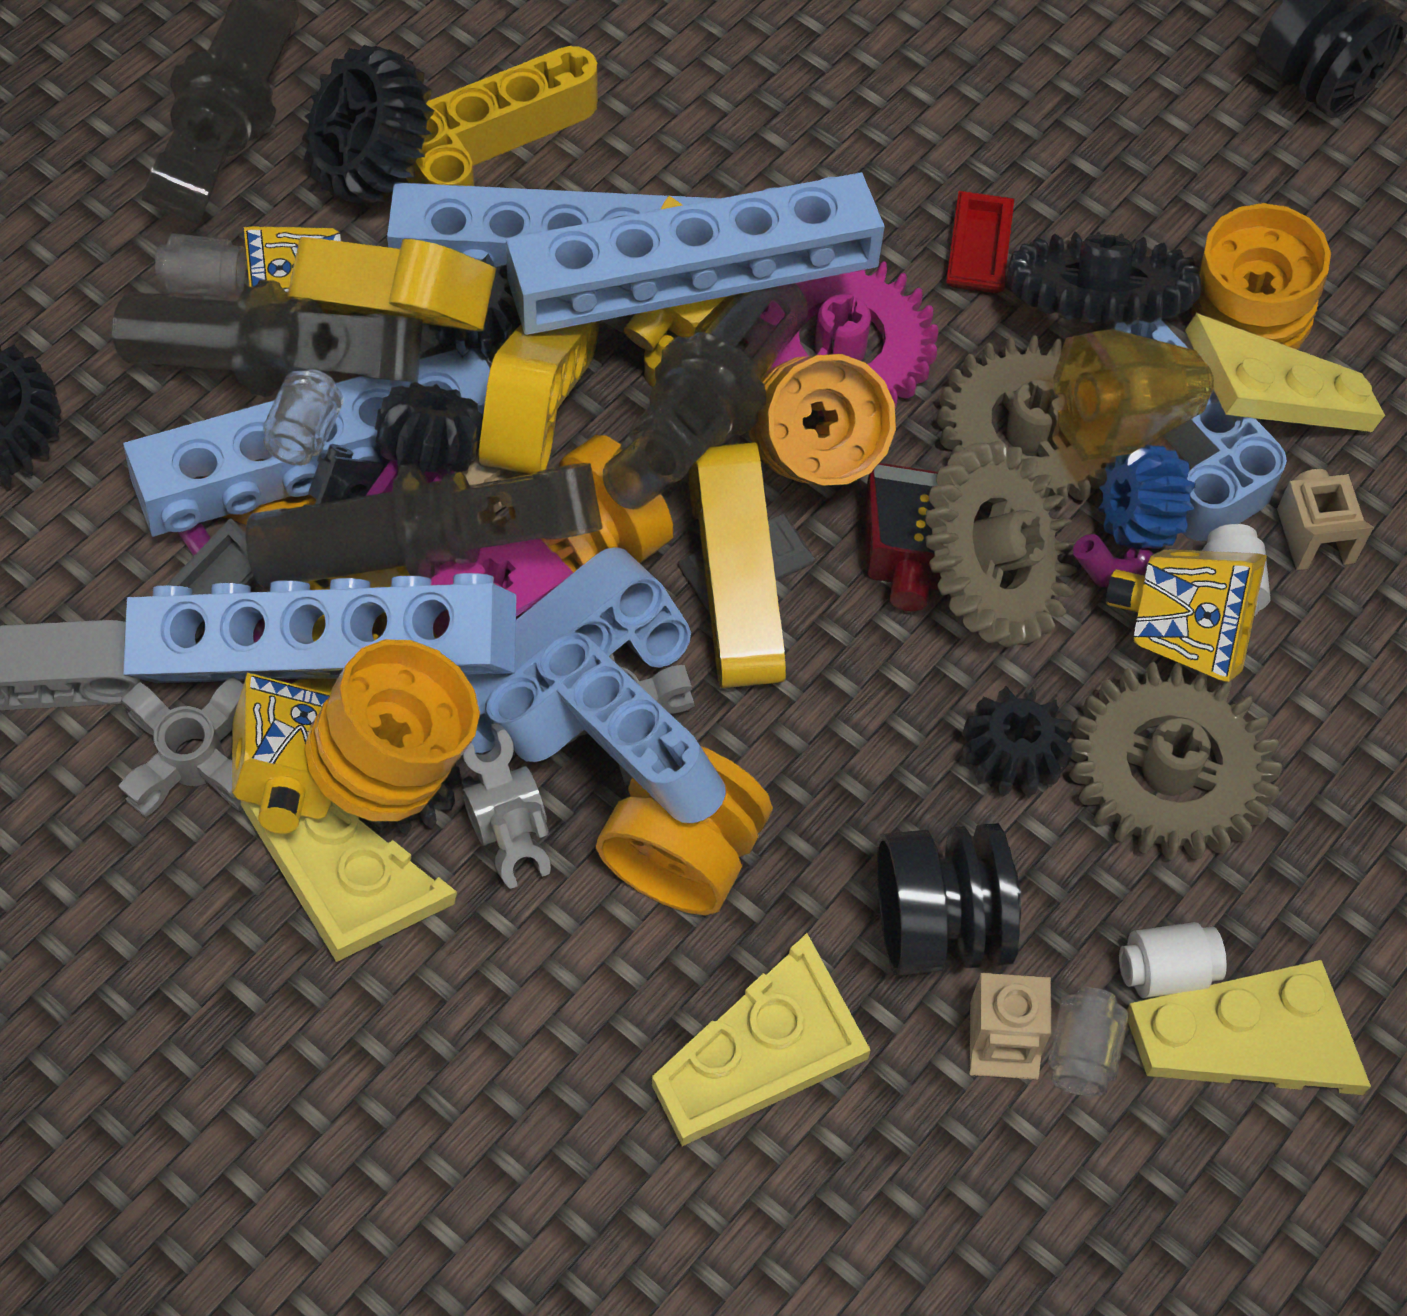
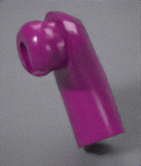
M1095 534L1081 537L1073 546V555L1091 580L1101 588H1108L1111 576L1116 569L1146 576L1149 559L1154 555L1146 548L1142 547L1139 553H1137V550L1131 547L1125 551L1123 559L1114 558L1103 541Z

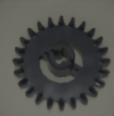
M1075 231L1071 237L1069 250L1064 249V241L1057 234L1051 236L1049 246L1047 241L1035 238L1032 245L1024 243L1020 246L1019 251L1016 250L1012 253L1007 271V282L1012 292L1027 305L1037 307L1039 311L1046 314L1058 313L1059 318L1067 320L1076 318L1080 319V322L1091 324L1093 322H1102L1104 325H1116V323L1136 325L1139 324V321L1152 323L1160 321L1161 318L1169 319L1191 308L1200 298L1201 293L1200 267L1195 265L1194 258H1184L1181 249L1170 251L1167 254V245L1164 242L1155 245L1151 256L1148 257L1146 256L1147 241L1145 237L1137 241L1133 251L1132 243L1124 238L1122 233L1116 236L1100 234L1098 231L1095 235L1087 237L1082 243L1081 236Z

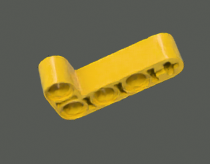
M567 46L429 100L426 104L434 110V114L427 121L426 129L432 135L424 139L422 151L425 157L417 158L414 164L415 177H406L409 183L475 186L474 165L586 120L594 114L598 104L597 61L595 56L582 47Z
M300 237L287 297L303 304L330 310L483 331L496 268L451 248L415 239H402L401 248L397 249Z
M600 321L529 335L524 334L522 325H520L499 348L491 364L487 383L479 445L480 465L537 476L547 469L552 450L557 409L593 359Z
M754 442L693 448L688 469L690 501L694 519H699L715 661L720 688L785 682L784 644L758 446Z

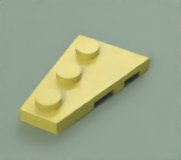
M1198 313L1195 314L1185 329L1226 415L1373 432L1385 416L1372 392L1371 384L1364 377L1363 373Z
M241 801L243 810L336 962L455 904L456 890L440 877L434 881L411 862V854L394 840L389 843L360 821L358 816L345 812L333 802L326 817L314 819L301 815L299 826L296 830L280 834L266 830L259 823L258 815L261 805Z
M806 933L790 948L789 954L768 974L765 975L763 973L745 990V995L717 1021L712 1020L652 1076V1087L681 1145L684 1146L868 1060L871 1050L809 935Z
M1322 960L1213 984L1208 989L1169 994L1130 1003L1125 1012L1147 1076L1230 1083L1233 1079L1275 1083L1276 1088L1302 1090L1305 1085L1338 1088L1339 1093L1364 1095L1371 1087Z

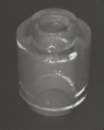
M173 233L170 235L167 245H159L155 261L156 276L158 279L165 281L168 292L225 298L229 292L241 293L243 290L247 269L246 251L243 246L232 245L230 239Z
M313 369L293 371L285 377L263 424L265 433L263 443L266 450L272 456L291 465H306L311 461L312 457L322 452L344 403L343 395L331 377Z
M1085 987L1078 989L1076 995H1068L1061 999L1048 1064L1053 1069L1051 1081L1058 1088L1078 1095L1096 1097L1105 1095L1108 1083L1116 1080L1129 1013L1125 1008L1117 1004L1118 999L1112 993L1098 988Z

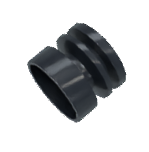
M1284 0L1271 17L1261 35L1256 50V58L1259 64L1284 83L1292 85L1300 82V95L1310 102L1316 101L1317 109L1325 115L1335 118L1345 114L1357 105L1386 73L1402 47L1407 34V23L1393 12L1386 13V7L1376 0L1362 2L1363 0Z
M999 823L977 825L973 841L965 826L950 828L945 847V859H940L936 844L929 830L880 834L877 846L878 900L884 944L894 975L943 971L947 958L949 939H953L964 968H979L984 958V951L991 965L1014 964L1019 947L1021 894L1006 834Z

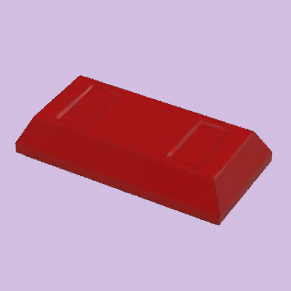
M965 191L958 192L946 280L948 285L955 288L998 293L1004 290L1015 198Z

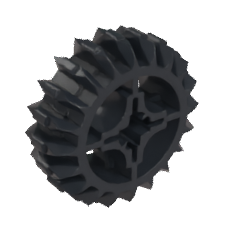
M363 45L360 50L349 48L344 55V59L334 58L330 74H321V87L317 94H311L314 102L311 112L304 116L309 121L308 131L302 136V140L309 144L304 160L312 165L311 178L319 181L321 189L329 191L331 195L356 204H371L375 201L386 202L390 193L393 192L395 182L403 183L404 178L415 177L414 164L417 158L425 157L422 151L424 139L432 135L426 129L427 121L434 114V110L426 104L431 97L432 89L423 84L425 73L417 69L412 61L405 59L403 54L379 46Z
M15 344L3 351L0 347V482L10 489L12 475L20 471L30 476L33 475L34 465L32 459H49L50 447L48 443L59 440V426L57 422L61 420V406L58 398L55 396L57 392L52 379L47 376L46 372H43L41 365L33 356L24 358L23 353L18 350Z

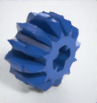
M1145 445V447L1134 446L1131 449H1120L1115 462L1107 463L1106 483L1099 486L1103 492V502L1099 506L1098 511L1106 514L1104 521L1105 533L1114 535L1117 544L1127 545L1128 548L1159 549L1162 546H1173L1177 534L1187 532L1186 515L1188 511L1195 509L1190 502V493L1195 488L1196 483L1187 480L1190 470L1189 462L1179 459L1175 450H1168L1164 446Z

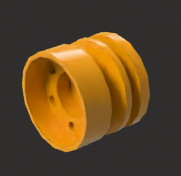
M1267 203L1241 206L1220 217L1207 234L1200 268L1201 293L1200 298L1192 306V318L1198 313L1291 348L1299 349L1311 332L1318 301L1322 295L1329 271L1331 251L1325 234L1309 217L1286 206Z
M843 354L794 357L773 367L755 387L747 410L749 437L752 443L756 442L760 459L778 475L797 482L822 486L849 484L871 473L887 455L896 430L895 403L885 381L865 362ZM812 410L822 411L824 421L816 424V429H805L803 418L811 415Z
M594 435L564 456L559 463V473L544 470L535 477L532 485H522L512 492L508 498L509 515L514 528L528 522L532 526L533 532L553 553L555 552L573 573L599 552L613 547L625 549L639 563H642L667 545L673 538V521L668 506L657 485L641 463L623 445L606 435Z
M384 639L361 648L345 665L332 688L330 697L323 703L320 713L315 717L310 726L305 744L309 773L324 796L345 812L370 821H400L421 812L437 793L443 781L450 774L451 768L461 758L475 737L480 716L475 689L459 666L440 651L418 642Z
M701 746L723 780L726 789L723 803L713 815L703 821L681 823L674 819L632 777L628 788L631 797L618 801L598 836L596 849L602 861L617 877L643 895L662 905L685 913L709 915L720 911L742 868L739 857L751 853L759 836L758 833L762 832L773 810V806L768 793L753 776L733 761Z

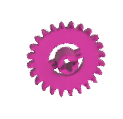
M885 261L880 263L878 270L871 276L865 275V270L772 287L770 288L772 296H769L765 289L758 290L756 306H752L748 312V324L750 326L746 330L745 341L751 347L749 360L754 366L761 368L759 378L762 380L773 367L794 357L808 356L800 344L799 334L802 326L812 316L818 314L814 343L815 354L831 355L832 342L835 339L833 354H843L862 361L866 353L870 323L872 321L882 334L884 346L882 352L868 365L885 381L896 408L898 396L901 398L912 397L915 394L916 384L928 379L929 365L936 360L937 347L935 343L939 330L937 325L931 324L933 307L927 305L922 311H917L921 306L923 297L921 288H916L911 295L903 296L907 283L905 273H901L895 282L889 285L886 284L887 264ZM817 411L818 416L824 417L822 411Z

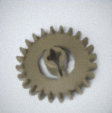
M1002 441L980 442L968 445L964 451L953 453L948 461V465L941 467L937 474L936 482L938 486L931 488L929 501L935 509L926 511L925 518L926 524L932 528V534L926 536V546L935 553V557L930 560L932 572L940 573L942 577L938 583L941 595H951L950 610L955 616L964 615L963 623L972 633L979 631L981 638L988 643L998 642L1005 647L1035 642L1041 638L1042 634L1054 630L1055 623L1052 616L1062 617L1066 614V609L1062 603L1056 599H1051V596L1070 597L1074 594V591L1067 584L1056 582V577L1070 576L1077 572L1076 567L1060 563L1057 560V555L1073 550L1075 543L1061 542L1055 538V533L1071 524L1072 520L1068 518H1050V510L1057 506L1064 497L1062 495L1040 497V491L1049 485L1052 476L1045 474L1028 478L1036 471L1037 459H1022V449L1020 447L1006 448L1005 443ZM986 501L992 503L993 506L989 518L974 522L981 504ZM1018 569L1012 584L1006 589L1000 587L1003 572Z
M1152 662L1145 671L1142 685L1138 682L1132 669L1127 668L1120 679V690L1108 679L1100 687V700L1094 696L1086 698L1082 707L1085 717H1077L1072 724V732L1077 739L1071 741V748H1073L1071 759L1078 763L1072 767L1069 775L1074 782L1087 785L1080 793L1079 800L1084 805L1099 804L1101 806L1096 813L1094 821L1099 825H1106L1113 821L1118 824L1114 836L1116 840L1123 842L1130 836L1135 835L1138 837V850L1142 853H1148L1155 843L1161 844L1164 857L1170 860L1175 858L1179 846H1184L1192 859L1199 860L1205 852V843L1213 851L1225 853L1230 846V838L1236 841H1246L1252 832L1251 825H1259L1265 822L1269 813L1265 805L1273 803L1279 794L1278 786L1270 782L1276 780L1282 771V764L1280 762L1266 760L1275 754L1279 741L1277 739L1256 741L1265 731L1269 722L1268 717L1262 716L1246 722L1244 717L1251 707L1252 697L1247 696L1240 702L1229 705L1226 701L1232 681H1225L1218 689L1211 693L1207 691V674L1199 672L1191 685L1185 684L1182 675V664L1176 663L1172 668L1168 681L1162 682L1155 662ZM1158 726L1151 740L1137 735L1148 727ZM1210 748L1213 750L1217 763L1207 760ZM1128 762L1141 766L1144 780L1152 789L1161 794L1170 796L1181 795L1192 789L1193 786L1210 792L1199 799L1186 802L1160 799L1144 790L1132 776Z

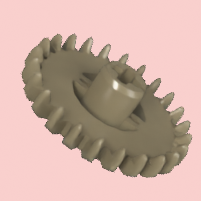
M1036 335L1031 337L1026 354L1019 353L1015 347L1014 338L1010 336L1005 344L1003 358L994 353L991 343H987L982 354V365L976 363L973 354H968L963 365L964 376H962L959 369L952 370L948 382L949 386L941 391L939 401L942 407L936 419L938 425L944 429L941 433L940 443L945 448L952 449V456L953 453L964 451L971 444L1002 441L997 437L991 422L994 410L999 404L1003 403L1009 411L1006 425V437L1013 447H1020L1022 453L1026 455L1040 456H1026L1022 454V459L1035 458L1038 460L1036 471L1028 478L1045 474L1052 476L1049 485L1040 491V497L1062 495L1064 498L1057 507L1065 506L1068 493L1077 500L1088 499L1090 487L1100 489L1099 486L1106 483L1107 475L1105 469L1107 463L1115 462L1120 449H1131L1132 438L1129 434L1134 426V418L1131 415H1127L1121 419L1128 411L1130 398L1124 395L1118 401L1112 400L1118 391L1119 378L1113 377L1108 383L1098 384L1104 368L1102 360L1098 361L1089 370H1081L1080 367L1084 357V349L1082 347L1068 361L1061 360L1062 343L1060 339L1054 342L1053 347L1046 356L1040 353ZM1066 411L1071 413L1077 427L1076 438L1068 448L1059 437Z

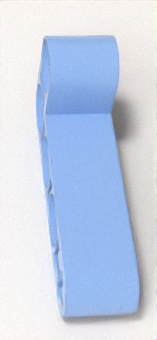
M1162 320L1152 323L1139 321V324L1136 325L1117 323L1104 363L1106 374L1110 380L1113 377L1119 378L1118 388L1124 395L1129 396L1133 405L1192 467L1187 480L1196 483L1195 488L1190 493V502L1195 509L1188 511L1186 515L1187 532L1182 534L1196 541H1207V536L1212 530L1224 525L1240 524L1262 510L1270 502L1287 462L1285 451L1281 445L1255 418L1225 414L1199 359Z
M617 547L608 548L592 557L516 619L515 670L551 640L569 632L584 634L608 656L626 643L649 666L660 668L672 664L683 655L690 643L691 631L688 623L663 585L625 549ZM511 673L465 675L475 689L480 711L476 734L471 741L475 748V753L488 752L494 748L495 737L491 725L494 723L486 712V702L496 686Z
M569 632L551 640L517 668L515 673H511L490 693L486 702V712L494 724H500L508 732L513 741L514 751L525 761L537 762L549 758L581 731L585 730L674 819L681 823L703 821L713 815L723 803L726 795L725 784L695 737L590 638L582 633Z

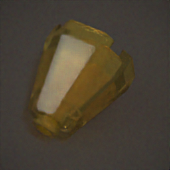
M1115 329L1090 332L1066 338L1053 376L1055 395L1066 393L1068 406L1066 410L1057 411L1060 429L1082 461L1127 455L1135 452L1203 413L1214 388L1212 371L1196 350Z

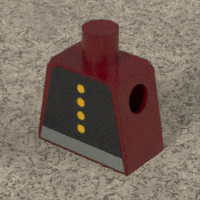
M879 463L868 475L864 499L867 575L873 580L892 583L890 602L893 606L905 611H919L927 606L929 589L939 590L938 583L942 578L940 573L932 572L930 560L935 557V553L926 546V536L932 534V528L925 521L926 511L935 509L929 501V494L932 487L938 486L936 482L938 472ZM981 506L974 518V522L978 521Z

